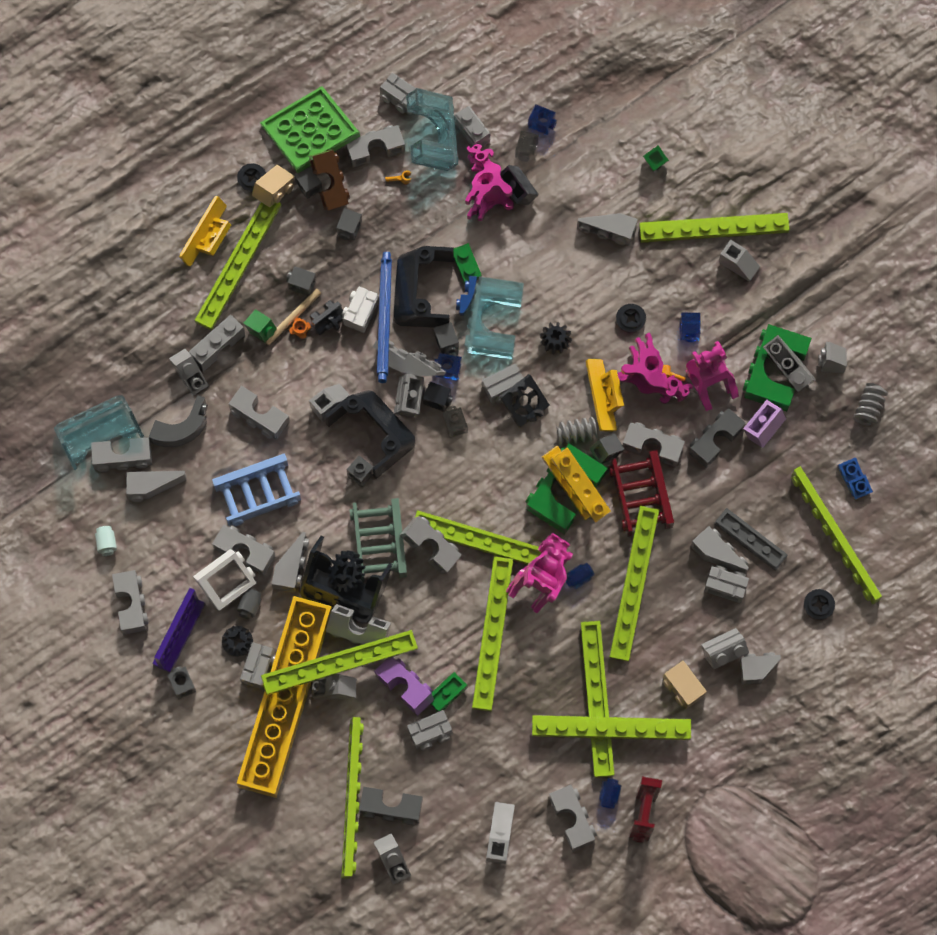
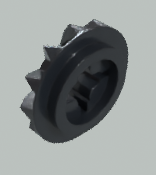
M246 164L237 174L238 183L244 190L253 192L256 181L252 180L249 182L248 176L252 177L255 175L258 181L266 174V171L258 164Z
M625 304L618 310L616 321L621 330H625L628 333L637 332L645 325L646 314L639 305ZM635 314L634 320L636 322L630 321L627 323V316L631 317Z
M815 589L805 597L804 608L807 615H810L813 619L823 620L830 617L834 612L835 600L828 591ZM817 599L820 600V603L825 604L822 606L821 612L818 607L813 606L817 603Z
M232 626L222 636L224 650L229 655L235 657L247 654L253 643L252 634L243 626ZM239 634L240 640H242L243 642L238 643V645H236L235 648L234 641H232L231 639H236V637Z

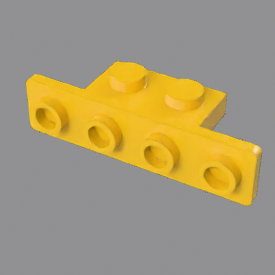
M215 196L179 255L180 259L187 266L193 264L199 252L214 256L232 226L228 221L220 219L227 205L218 196Z
M588 359L585 362L599 430L614 432L617 430L614 412L624 406L617 370H610L605 373L602 359Z

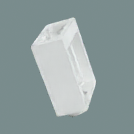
M231 549L193 576L210 602L219 611L256 584L253 578L256 575L250 567L246 568L242 563L245 561L243 556ZM234 560L247 580L220 599L207 579Z

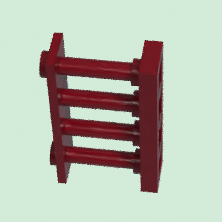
M657 450L650 451L646 461L618 466L616 458L612 459L609 473L615 480L624 520H621L622 529L627 531L628 537L632 536V528L636 527L637 519L630 520L628 510L639 508L640 506L660 505L661 512L658 515L657 523L664 524L665 529L673 528L674 519ZM645 468L652 471L653 476L650 479L625 484L621 482L620 473ZM650 486L656 488L657 494H655V497L626 502L624 491Z
M642 776L636 794V799H640L641 802L639 819L634 821L629 837L633 838L635 842L645 843V840L649 841L655 827V824L649 823L652 802H656L663 780Z

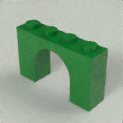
M768 324L767 330H762L759 339L763 341L761 347L757 346L754 357L757 358L756 363H751L748 374H751L750 380H745L742 390L746 391L744 395L746 399L761 404L768 400L787 412L795 389L776 383L768 378L764 371V362L770 355L763 346L779 335L795 355L804 361L812 338Z
M568 444L567 447L594 487L597 488L607 474L608 468L576 447ZM548 468L546 471L548 474L545 479L542 477L537 483L536 487L538 489L534 494L530 493L525 501L527 503L526 510L565 535L574 522L576 514L554 499L551 488L557 479Z

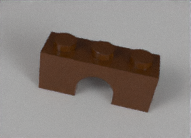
M327 150L309 156L313 174L326 173L331 180L328 189L319 192L324 210L328 211L348 205L350 196L348 190L343 185L345 178L343 172L339 171L338 168L339 157L337 153H334V150Z

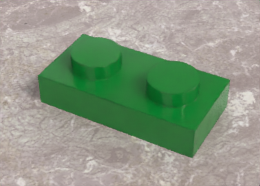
M469 243L454 248V260L464 285L465 281H469V276H477V280L482 279Z
M453 672L432 692L434 701L430 705L437 712L446 709L468 688V685Z

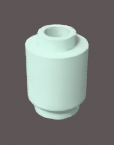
M102 526L97 528L95 539L98 553L102 554V556L114 554L117 546L112 527Z

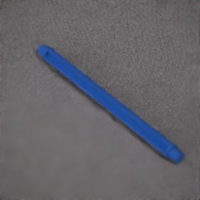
M383 252L381 259L377 357L379 383H386L388 376L392 274L390 252Z

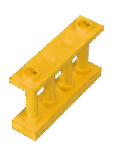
M556 446L541 457L584 520L591 517L596 523L611 512L568 447L561 451L559 446Z

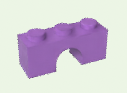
M394 657L386 659L374 671L377 678L390 691L398 684L408 685L407 691L401 698L404 704L418 716L434 701L433 690L426 683L422 685L418 681L420 678L415 672L406 670V665L401 659H395Z

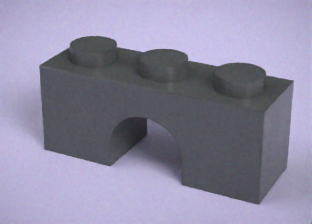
M729 408L725 412L721 411L715 418L716 422L712 426L709 424L702 433L704 435L700 439L695 438L690 444L689 454L705 468L719 456L721 450L714 444L713 439L717 436H724L732 442L745 427L746 423Z
M363 787L359 812L363 814V817L374 819L375 816L383 817L382 820L394 822L395 819L402 820V823L406 825L419 823L423 801L422 796L403 793L402 800L398 806L388 807L382 801L383 790Z

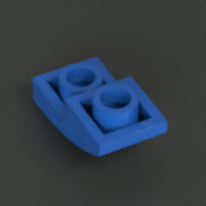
M469 276V281H465V292H468V295L461 294V298L457 299L456 310L460 311V316L466 313L472 302L477 276Z
M856 457L837 465L844 482L855 500L873 492L866 475L862 473Z

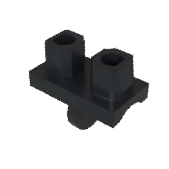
M329 300L324 304L323 308L325 311L322 314L313 312L309 316L315 331L319 335L326 330L329 331L332 327L336 331L340 329L338 323L343 320L341 317L343 309L338 301L334 303Z

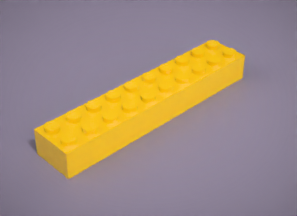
M293 596L271 672L319 658L332 611L331 606ZM311 682L270 695H266L264 691L237 780L238 788L277 798Z

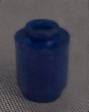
M588 563L580 564L566 573V583L570 588L573 587L577 590L592 580V577L595 576L594 571Z
M607 778V781H602L598 799L600 801L599 806L615 809V806L618 805L622 785L618 784V780Z

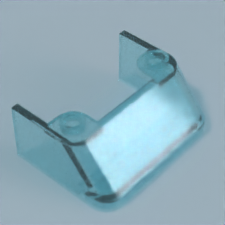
M122 395L100 403L60 422L54 427L74 470L78 469L75 463L82 462L85 459L86 451L91 449V443L108 441L120 434L122 437L132 438L138 433L140 438L144 437L130 406Z

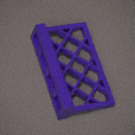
M189 588L152 663L153 666L169 673L174 668L205 606V602L198 599L194 589Z

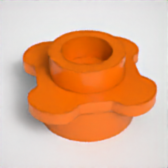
M296 318L289 332L291 335L299 336L300 339H305L307 331L311 329V324L301 318Z

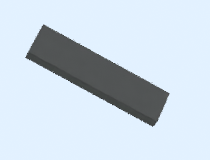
M728 508L724 510L714 523L775 571L788 556V554Z

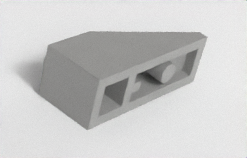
M185 471L127 472L126 494L129 500L142 502L143 499H149L187 480Z

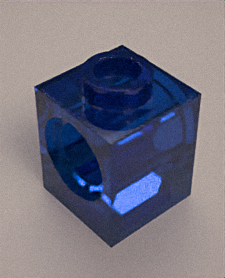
M535 104L528 119V127L548 135L550 130H554L557 124L555 119L556 112ZM542 118H544V119H547L548 121H547V122H541V121H539V120L542 119Z
M681 312L680 340H685V342L689 343L699 340L701 334L700 313Z
M439 353L438 359H435L434 362L440 364L441 369L446 371V373L436 377L458 381L462 357ZM444 364H450L452 367L450 369H444L442 366Z

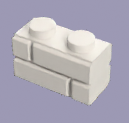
M359 286L356 292L353 291L349 298L351 303L348 308H344L341 317L345 326L364 333L378 305L379 295Z

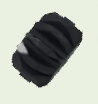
M550 322L549 328L543 327L544 333L540 334L542 339L540 344L541 346H546V352L552 349L553 355L556 350L561 354L563 353V348H569L568 343L572 342V338L569 337L571 331L566 330V324L560 327L559 322L556 323V326ZM553 336L559 337V340L553 339Z

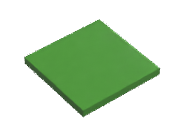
M323 86L260 122L261 127L297 173L311 166L309 156L327 150H334L335 152L360 137L359 131Z

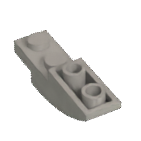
M375 341L373 348L378 350V341ZM389 341V367L416 376L445 375L446 371L441 369V365L427 360L425 354L418 351L416 353H408L403 349H397L394 347V343Z

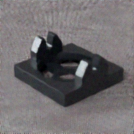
M529 374L499 396L520 428L527 422L537 421L536 418L538 416L542 417L544 414L543 410L550 406L533 377ZM527 387L533 389L528 394L522 393L521 391L526 390ZM517 395L516 403L512 405V398ZM526 395L528 402L526 405L521 406L519 399L521 396ZM537 395V405L533 410L530 405L531 399ZM521 407L525 408L528 414L520 415L515 411Z

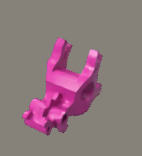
M475 144L472 148L470 146L467 147V152L470 153L468 160L473 165L472 171L477 172L472 181V190L467 195L465 204L469 205L471 200L474 199V205L469 210L467 219L471 220L472 216L478 213V221H482L485 213L492 209L494 205L502 204L505 209L511 210L514 207V202L509 199L512 195L511 186L501 179V167L491 162L488 157L489 155L490 157L494 156L493 150L485 149L481 151L482 145Z
M650 332L645 335L646 343L641 341L639 337L636 338L635 342L639 353L633 345L629 347L633 363L632 365L624 364L621 372L617 373L620 382L634 384L643 394H662L663 397L660 398V401L663 404L669 402L673 396L677 397L678 402L683 401L689 394V389L693 388V385H683L682 381H679L674 375L667 378L666 374L662 373L663 362L659 351L654 348Z
M719 341L714 342L715 347L710 352L704 351L700 355L696 351L692 352L694 359L686 364V374L691 380L706 411L713 409L707 387L718 382H724L726 392L730 393L732 399L739 397L735 378L725 364L727 356Z
M554 533L548 535L547 539L538 547L541 555L516 574L506 590L509 593L508 595L514 599L523 586L527 588L533 586L541 591V594L531 606L535 613H538L547 602L552 603L557 598L567 579L564 565L573 555V553L566 551L570 544Z

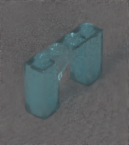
M416 88L406 95L407 112L430 119L437 129L438 143L421 139L411 145L412 163L449 171L458 165L453 98Z
M479 277L474 292L476 299L472 300L470 311H473V317H469L467 328L470 329V335H466L464 346H468V353L513 359L515 335L495 333L488 330L482 323L481 316L488 307L496 304L521 307L524 283Z

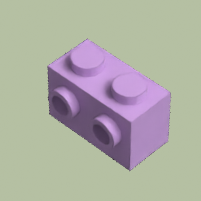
M766 400L743 429L749 440L763 448L786 420V417L781 408Z

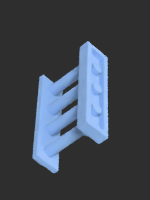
M285 453L212 479L216 492H223L231 516L226 517L229 526H238L247 519L286 505L291 507L298 504V501L301 500L299 491L292 492L284 470L288 466ZM273 471L277 472L286 495L276 500L266 477L267 473ZM257 478L260 480L268 503L256 506L248 484L250 479ZM236 484L241 485L249 506L248 510L238 513L230 491L231 486Z

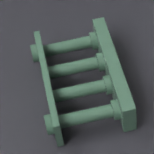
M399 498L391 499L392 505L377 509L357 511V503H353V509H349L350 520L355 522L359 558L362 559V555L393 552V554H397L398 561L391 563L393 564L391 571L399 572V578L407 577L403 538L399 536L402 533ZM384 515L393 517V524H390V526L359 529L358 518ZM390 533L395 535L396 542H392L390 545L361 548L360 537ZM388 564L365 566L366 568L362 570V573L384 572Z

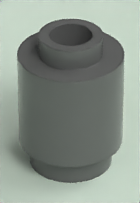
M248 589L243 593L237 608L239 616L245 619L255 617L262 601V594L260 592Z

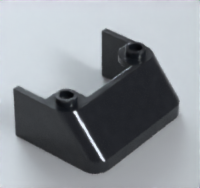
M422 246L399 256L397 260L394 321L398 325L435 328L450 323V315L431 314L430 303L425 299H416L419 265H428L432 261L454 262V247Z
M366 390L346 397L329 411L325 418L326 425L330 427L347 412L357 414L364 410L387 435L381 443L382 451L386 457L373 467V476L377 479L414 448L415 436L375 392Z
M320 536L310 551L300 586V595L304 599L329 605L332 609L336 604L354 610V620L362 623L369 622L386 588L393 564L389 563L381 576L372 575L366 583H358V589H353L352 593L339 592V590L333 589L334 585L330 584L332 578L328 577L331 574V570L328 568L332 567V559L327 554L320 552L324 536Z

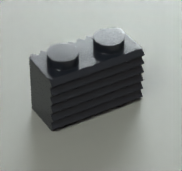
M508 165L501 171V179L512 188L511 198H514L515 204L529 205L539 195L519 166Z

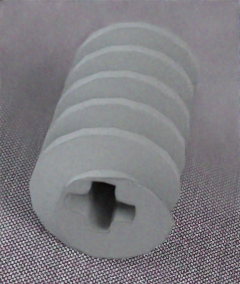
M866 383L867 387L864 388V394L861 395L859 407L856 409V414L853 417L855 421L862 425L869 426L871 422H878V419L874 416H880V412L876 409L881 410L883 408L880 403H884L886 399L882 396L888 395L886 390L874 383Z
M593 417L589 418V422H587L586 418H582L581 424L578 419H575L574 424L567 420L566 426L562 421L559 422V427L556 425L560 446H562L563 440L568 445L571 439L576 444L579 437L582 442H585L586 436H588L590 441H592L593 435L597 438V428Z

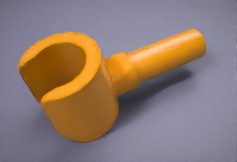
M406 170L400 176L385 177V181H401L405 185L409 184L411 178L406 179L404 176H410L411 172Z
M663 365L662 373H665L667 378L674 375L678 380L685 382L686 377L671 372V366Z

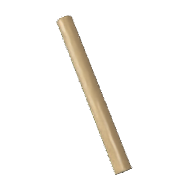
M315 289L277 327L274 335L265 343L270 345L322 293Z

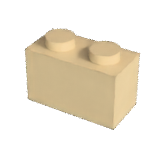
M276 165L255 182L252 196L268 207H271L274 203L280 202L286 193L289 194L293 190L295 176L279 165Z
M681 661L663 676L665 687L669 691L672 689L676 695L677 703L680 706L684 705L686 709L703 698L707 693L684 661Z

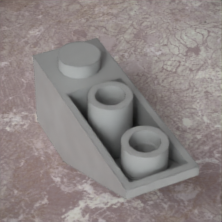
M621 213L578 218L577 228L584 233L591 232L602 239L614 240L619 245H630L638 219Z
M779 335L763 346L798 392L803 391L816 380Z
M708 526L692 541L691 547L703 560L744 574L748 572V562L734 552L735 549L730 543H725L721 539L722 536L716 529L712 530Z
M306 532L301 533L275 565L272 580L273 589L296 593L297 587L301 586L302 576L299 574L300 569H304L306 557H303L304 550H308L309 546Z
M495 802L486 857L487 862L506 864L515 807L513 804Z

